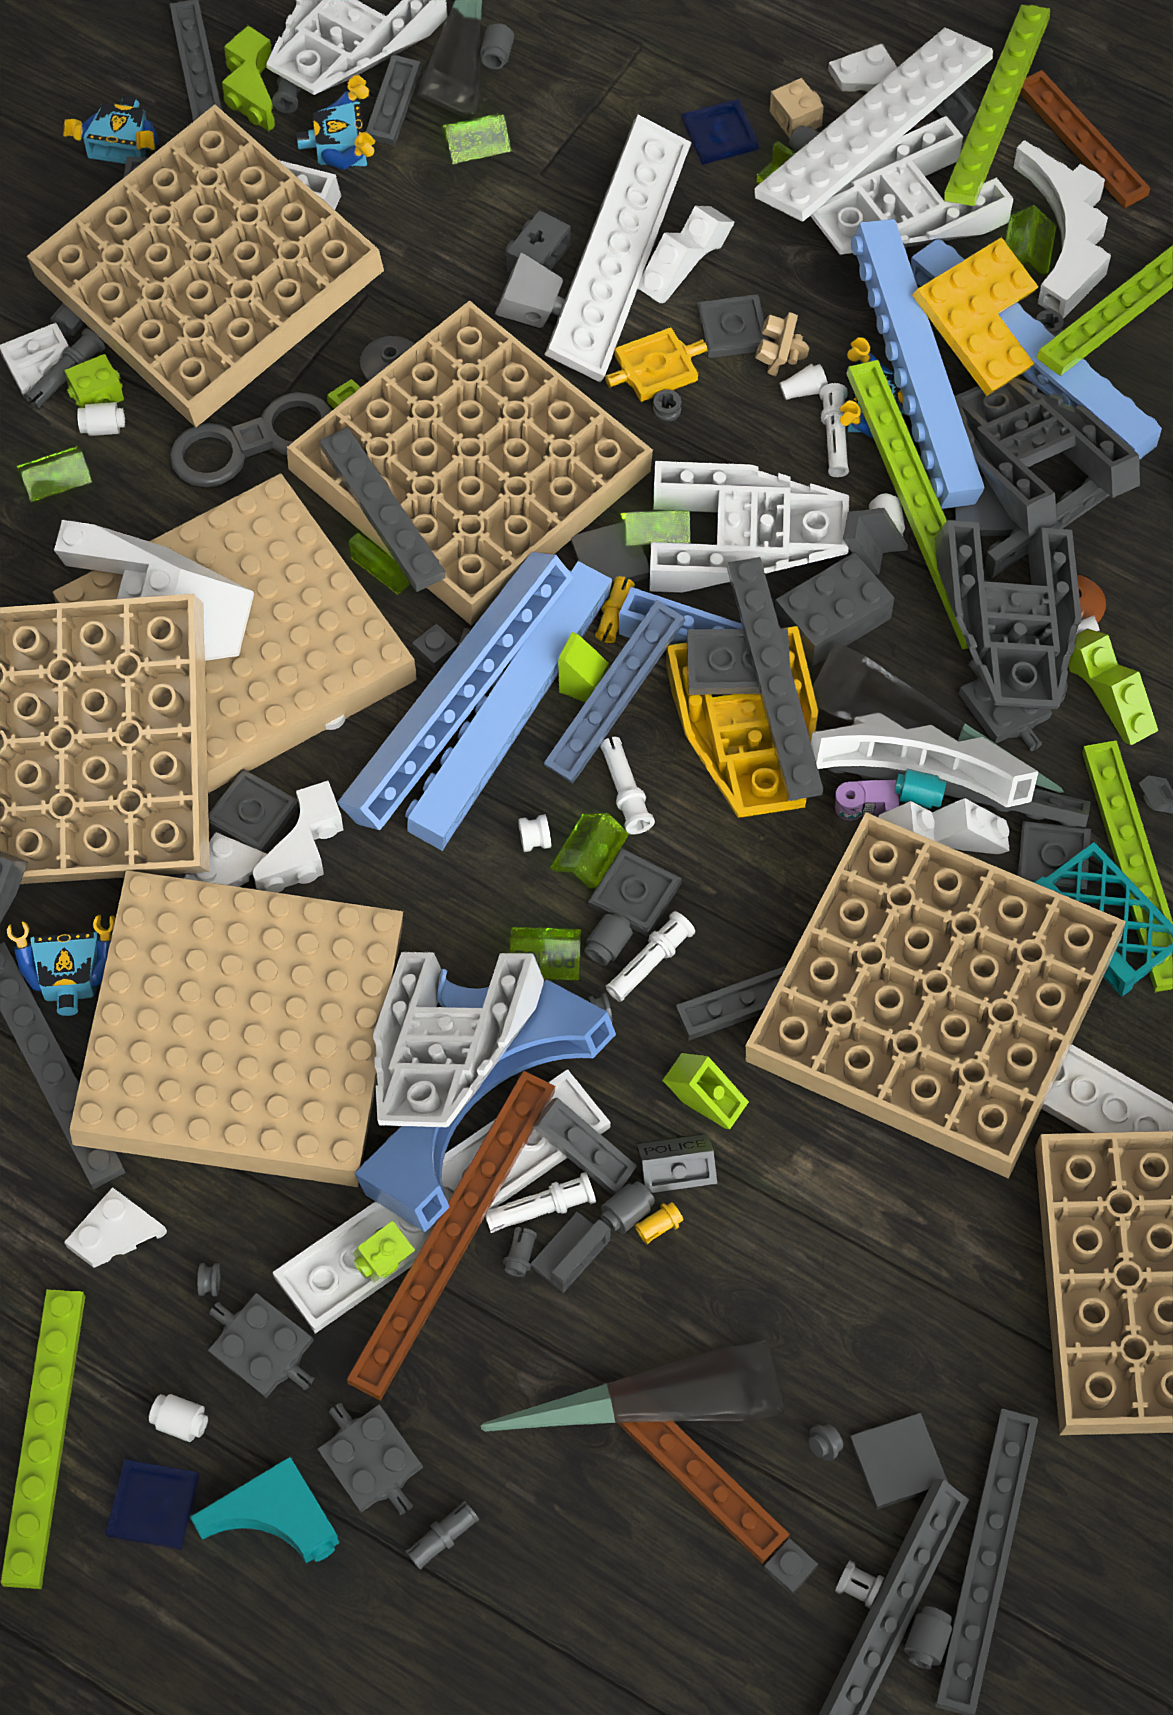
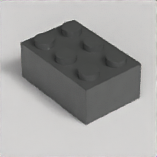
M854 552L775 599V613L779 628L798 626L805 658L813 667L890 620L894 596Z

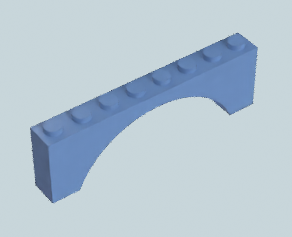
M546 980L543 983L536 1009L477 1092L449 1127L401 1126L355 1172L365 1195L426 1232L450 1207L442 1184L443 1160L450 1138L465 1114L487 1092L523 1070L556 1060L594 1058L616 1035L608 1012Z

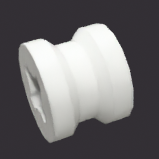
M546 814L539 815L534 820H528L527 818L518 819L524 852L531 851L533 847L538 846L544 849L551 848Z

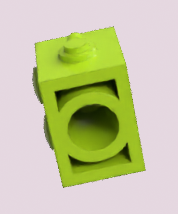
M105 354L64 370L69 388L67 392L70 398L75 399V403L79 408H85L86 404L118 403L124 400L122 393L123 385L119 381L120 375L117 370L112 368Z
M392 1220L354 1250L352 1254L356 1259L353 1260V1263L364 1278L370 1277L375 1283L381 1277L386 1278L394 1273L399 1264L409 1257L415 1249Z

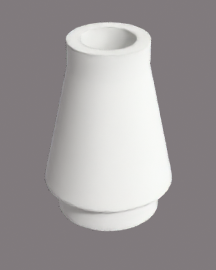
M810 364L779 384L785 400L819 394L820 389L827 385L828 382L820 364L815 366Z

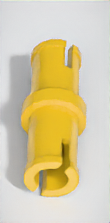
M618 576L614 579L609 599L602 606L603 616L595 636L602 641L604 634L608 630L605 643L615 642L619 629V613L631 587L634 588L635 586L634 582L628 579L622 590L625 577Z

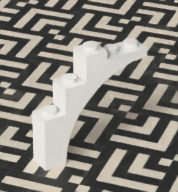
M1024 140L1017 147L1013 168L1028 178L1045 196L1055 213L1061 232L1062 252L1054 269L1041 284L1037 304L1047 310L1057 311L1064 318L1107 274L1111 255L1100 246H1096V244L1104 236L1108 217L1097 208H1093L1101 199L1105 179L1081 164L1072 171L1065 164L1056 161L1045 154L1040 148L1034 147Z
M881 713L855 717L854 724L851 726L814 732L811 739V746L818 769L836 766H870L906 771L908 768L937 775L940 779L983 794L1005 807L1031 802L1038 776L1037 770L984 737L958 742L932 725L906 730Z

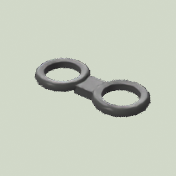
M295 392L284 394L271 401L263 411L262 417L233 426L232 429L215 423H204L198 427L193 426L183 431L174 441L170 453L172 468L180 479L192 486L205 488L220 486L233 479L240 472L247 457L270 449L287 455V447L293 441H287L279 437L273 430L274 420L281 412L292 407H306L315 411L322 419L332 410L324 400L313 394ZM208 437L219 438L229 444L233 450L231 460L225 467L216 472H196L184 462L183 458L186 449L199 439Z

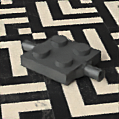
M972 659L968 666L977 676V680L961 686L958 694L990 739L996 744L1007 738L1021 737L1030 751L1038 749L1042 742L1032 729L1036 725L1050 719L1051 709L993 705L976 663Z
M257 1293L235 1315L220 1302L214 1305L219 1312L212 1308L209 1315L213 1316L225 1327L221 1336L208 1350L211 1355L265 1398L270 1395L279 1383L285 1381L288 1377L303 1390L309 1388V1385L304 1380L312 1384L314 1377L298 1366L303 1353L314 1341L308 1333Z
M342 1403L335 1406L343 1418L332 1407L329 1414L334 1418L340 1430L335 1437L319 1447L318 1451L362 1513L375 1502L387 1498L395 1506L399 1515L406 1513L399 1499L408 1511L411 1510L413 1504H411L401 1488L408 1478L421 1470L423 1466L380 1404L364 1416L354 1420Z

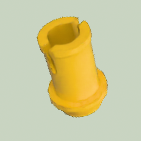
M671 1202L668 1205L665 1203L661 1204L660 1210L634 1225L645 1244H649L650 1241L672 1227L675 1230L679 1228V1223L683 1221V1218L674 1203Z

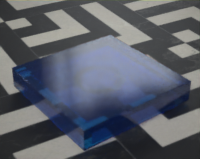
M739 99L682 114V122L702 165L759 150L758 139Z
M124 1459L106 1535L112 1538L182 1550L199 1480L198 1472Z

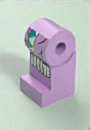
M896 780L854 781L841 784L837 788L835 795L836 814L844 820L852 821L864 816L866 812L879 816L898 807L899 796L894 793Z

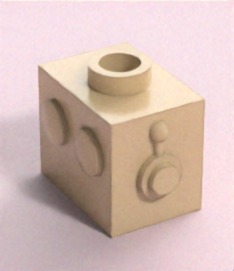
M802 78L771 91L770 113L789 138L795 129L801 125L805 127L810 126L813 129L822 126L823 105L820 97L815 91L812 92Z

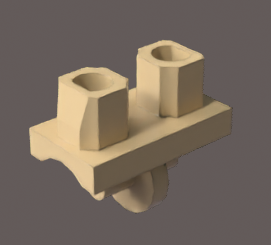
M789 312L785 319L769 314L764 321L761 333L775 339V342L762 339L757 348L755 358L769 364L768 374L776 376L779 365L785 364L787 358L789 364L795 365L797 360L805 359L808 355L809 346L802 341L803 336L795 334L793 337L798 317L796 314Z

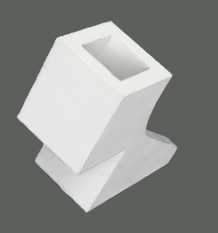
M695 206L681 233L663 234L641 277L638 289L659 303L666 302L705 254L715 249H721L735 222L711 206Z
M329 781L296 791L300 809L299 820L293 830L253 868L256 890L279 893L285 887L297 883H310L317 877L324 875L322 861L314 840L318 838L327 839L336 835L337 832L343 831L341 813Z
M966 798L934 812L910 801L879 815L881 819L953 849L989 854H1002L1009 851V827L1007 821Z

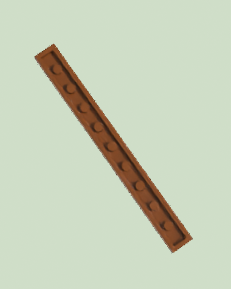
M523 1071L448 1202L450 1207L438 1219L348 1376L347 1383L381 1401L534 1130L532 1126L555 1093L554 1085Z

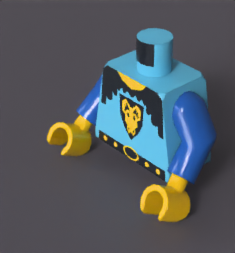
M355 75L349 80L347 86L350 92L346 91L336 102L323 110L313 113V130L296 131L298 149L316 148L318 163L321 165H330L341 170H346L350 166H367L366 157H371L374 153V148L371 145L375 143V140L369 133L363 132L360 102H357L356 99L357 97L365 99L369 95V89L365 86L366 81L361 76Z
M131 96L123 97L120 105L103 104L98 113L93 114L83 123L76 119H66L64 121L63 136H74V139L78 141L83 138L87 156L91 159L126 164L127 157H145L146 149L155 150V146L159 143L152 122L146 120L145 111L139 108L138 100Z
M857 338L851 343L853 348L847 354L850 361L856 362L860 360V364L878 360L873 354L869 353L870 345L866 339ZM879 361L901 414H905L902 392L895 384L894 372ZM853 391L852 401L845 402L839 408L840 412L844 413L840 417V422L843 426H848V432H862L868 437L873 438Z
M98 915L93 921V928L96 932L31 937V943L26 941V937L29 934V926L26 922L22 921L25 933L21 937L14 936L11 924L8 926V937L15 941L17 945L14 947L20 973L33 990L42 992L46 1001H57L58 1014L63 1016L77 1014L78 999L92 998L95 995L96 987L101 985L111 942V932H113L116 919L113 915L110 916V927L108 930L102 928L100 924L101 915Z

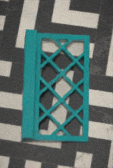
M1095 842L1048 877L1042 876L1034 882L1076 901L1100 904L1099 910L1104 912V904L1124 906L1123 920L1126 922L1122 934V943H1119L1116 950L1121 951V955L1115 951L1103 976L1121 997L1132 990L1133 985L1151 972L1152 968L1160 965L1168 956L1173 955V943L1167 948L1152 946V931L1167 933L1173 937V924ZM1093 855L1102 865V874L1082 872V862ZM1061 878L1077 879L1076 894L1061 892L1054 883ZM1081 880L1101 882L1100 896L1080 894ZM1106 882L1119 883L1125 889V898L1105 897ZM1130 893H1131L1137 900H1135V899H1129ZM1134 905L1143 908L1149 914V922L1128 921L1129 907ZM1153 917L1159 924H1153ZM1127 929H1147V946L1127 944ZM1126 951L1146 953L1147 951L1146 964L1135 971L1126 961ZM1151 952H1154L1157 955L1151 959Z

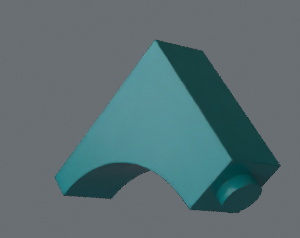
M291 1457L190 1517L202 1540L213 1534L230 1529L246 1528L261 1530L286 1541L301 1555L306 1563L313 1559L316 1562L325 1559L334 1552V1546L339 1544L335 1530Z

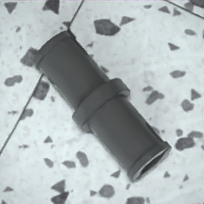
M463 1501L461 1505L441 1522H433L430 1525L431 1530L409 1549L407 1548L405 1552L421 1570L424 1565L444 1548H452L455 1545L453 1541L475 1522H478L479 1518L471 1507Z

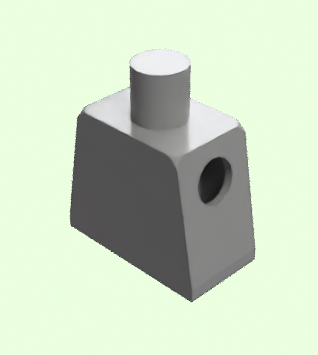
M520 253L512 268L495 314L538 328L543 327L550 313L558 317L565 302L564 298L558 296L563 283L562 278L527 255Z

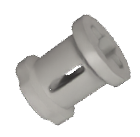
M849 1560L835 1592L838 1594L845 1592L865 1602V1607L871 1609L885 1577L881 1575L874 1577L856 1568L855 1562ZM854 1580V1581H856V1582H858V1583H860V1584H862V1585L868 1587V1589H865V1588H863V1587H861V1586H859V1585H857V1584H855V1583H853V1582H851V1581Z

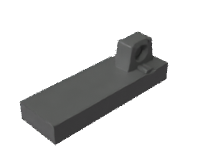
M392 55L366 132L375 141L395 146L422 68L420 61Z
M554 1098L549 1102L532 1126L533 1129L545 1137L611 1195L616 1194L622 1189L637 1167L634 1162L559 1098Z

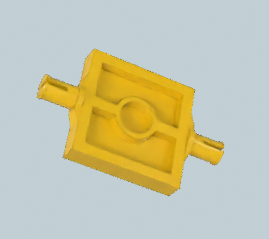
M672 327L616 347L615 357L621 366V370L605 375L606 383L611 388L612 386L627 382L633 387L640 402L653 398L662 390H675L698 381V372L691 362V357L707 352V346L703 339L686 346L677 338Z

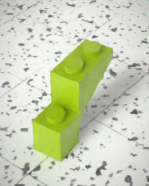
M247 26L224 46L226 65L232 72L222 81L224 101L230 109L239 111L254 125H260L267 131H270L275 126V119L271 112L273 105L260 75L265 69L272 53L270 39Z
M1088 628L1076 634L1074 651L1070 656L1068 664L1069 670L1083 678L1090 685L1122 740L1126 744L1133 745L1157 732L1158 728L1139 671L1118 665L1107 634Z

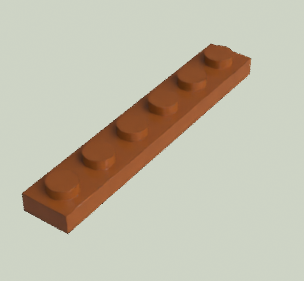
M1043 70L1025 79L1020 95L1089 170L1096 172L1105 179L1104 187L1123 208L1149 195L1150 187Z
M627 1376L609 1393L615 1422L762 1565L785 1543L790 1534Z

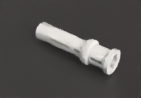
M838 383L827 384L819 391L820 399L823 401L821 421L826 425L828 473L832 477H843L849 473L845 426L840 422V417L844 413L839 410L845 403L848 391L844 385Z
M612 737L613 746H611L610 740L607 738L602 741L600 747L618 792L616 804L625 816L626 822L624 826L626 832L629 834L643 833L649 830L655 823L653 815L648 813L645 806V793L636 786L620 738Z
M676 911L672 912L669 915L670 920L658 932L654 931L649 935V943L605 986L608 993L614 999L622 1002L663 958H671L676 953L675 948L686 937H692L695 934L693 925L682 914Z
M583 1172L580 1174V1178L562 1184L558 1182L551 1183L548 1186L549 1189L541 1193L489 1209L485 1217L491 1233L554 1211L557 1214L567 1213V1208L585 1202L590 1204L596 1203L587 1173Z

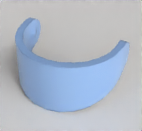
M441 970L437 999L442 1007L483 1008L489 987L474 989L455 985L446 979L447 970Z

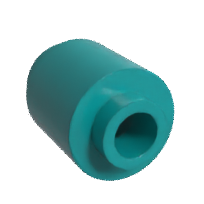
M907 768L904 775L898 773L894 793L899 794V802L907 803L912 801L924 808L931 809L932 806L940 808L946 781L939 780L937 775Z

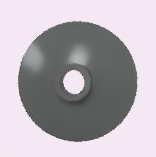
M385 336L372 341L365 347L360 357L362 374L370 381L415 344L399 336Z

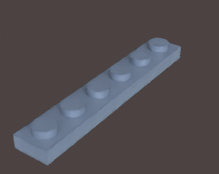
M655 601L545 760V767L573 784L684 624V616L660 601Z

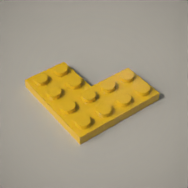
M1002 237L921 286L912 294L913 298L986 396L1009 383L1035 364L999 316L1000 313L1032 294L1038 288Z

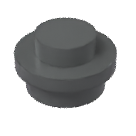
M828 1423L823 1426L817 1424L810 1429L809 1446L812 1452L817 1457L823 1458L826 1461H832L837 1458L838 1452L843 1449V1442L838 1431Z

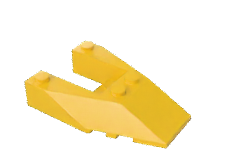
M798 626L787 627L790 668L811 742L812 734L816 731L818 708ZM687 643L668 645L666 669L672 696L684 733L736 816L740 818L805 808L806 798L788 801L761 695L731 694L712 697V694L689 695Z

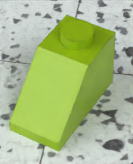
M571 632L558 658L559 693L586 702L609 669V662L580 635Z
M681 1053L663 1079V1082L684 1104L725 1129H731L749 1102L708 1056Z

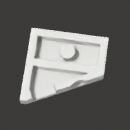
M879 44L829 62L828 71L841 91L856 92L857 90H864L869 92L892 73L897 66L884 46Z
M53 323L0 345V353L22 395L28 392L63 358V350L68 344L57 323Z
M216 832L209 841L210 872L186 874L184 879L240 887L249 882V876L253 874V868L267 853Z
M112 1187L64 1243L68 1249L95 1268L110 1261L117 1254H125L136 1249V1245L155 1236L157 1239L163 1237L167 1230L165 1226Z

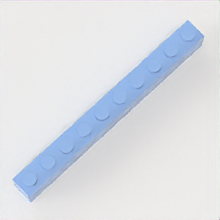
M895 219L859 223L855 235L851 238V250L854 255H857L860 264V277L866 283L869 305L872 308L874 307L877 316L878 332L883 334L886 344V357L892 362L895 371L894 381L896 386L901 389L903 409L905 414L910 417L912 436L914 441L918 442L921 451V462L924 469L928 472L930 483L941 509L974 505L985 487L928 317L912 296L918 287Z
M936 239L912 256L911 269L916 283L919 286H923L964 261V259L958 255L952 246L945 244L941 239ZM1018 302L999 314L1003 322L1035 363L1022 375L1047 396L1056 394L1063 397V401L1067 405L1072 407L1081 405L1087 408L1138 453L1139 459L1157 447L1162 429L1157 421L1151 416H1147L1129 397L1124 396L1114 388L1107 378L1101 377L1094 371L1086 360L1082 359L1062 376H1059L1036 358L1039 349L1055 338V336L1046 330L1040 321L1033 319L1026 313Z
M538 552L530 553L339 799L338 805L356 824L381 830L573 580V575L557 555Z
M579 561L572 571L569 570L574 577L510 660L507 669L502 671L493 682V690L489 696L484 695L475 708V713L477 714L471 722L466 721L461 727L457 737L460 740L454 748L449 747L445 751L440 762L442 767L438 773H431L423 786V791L425 792L420 800L414 799L405 814V817L408 818L407 832L443 851L559 673L558 658L571 632L583 637L602 608L603 603L610 596L611 578Z

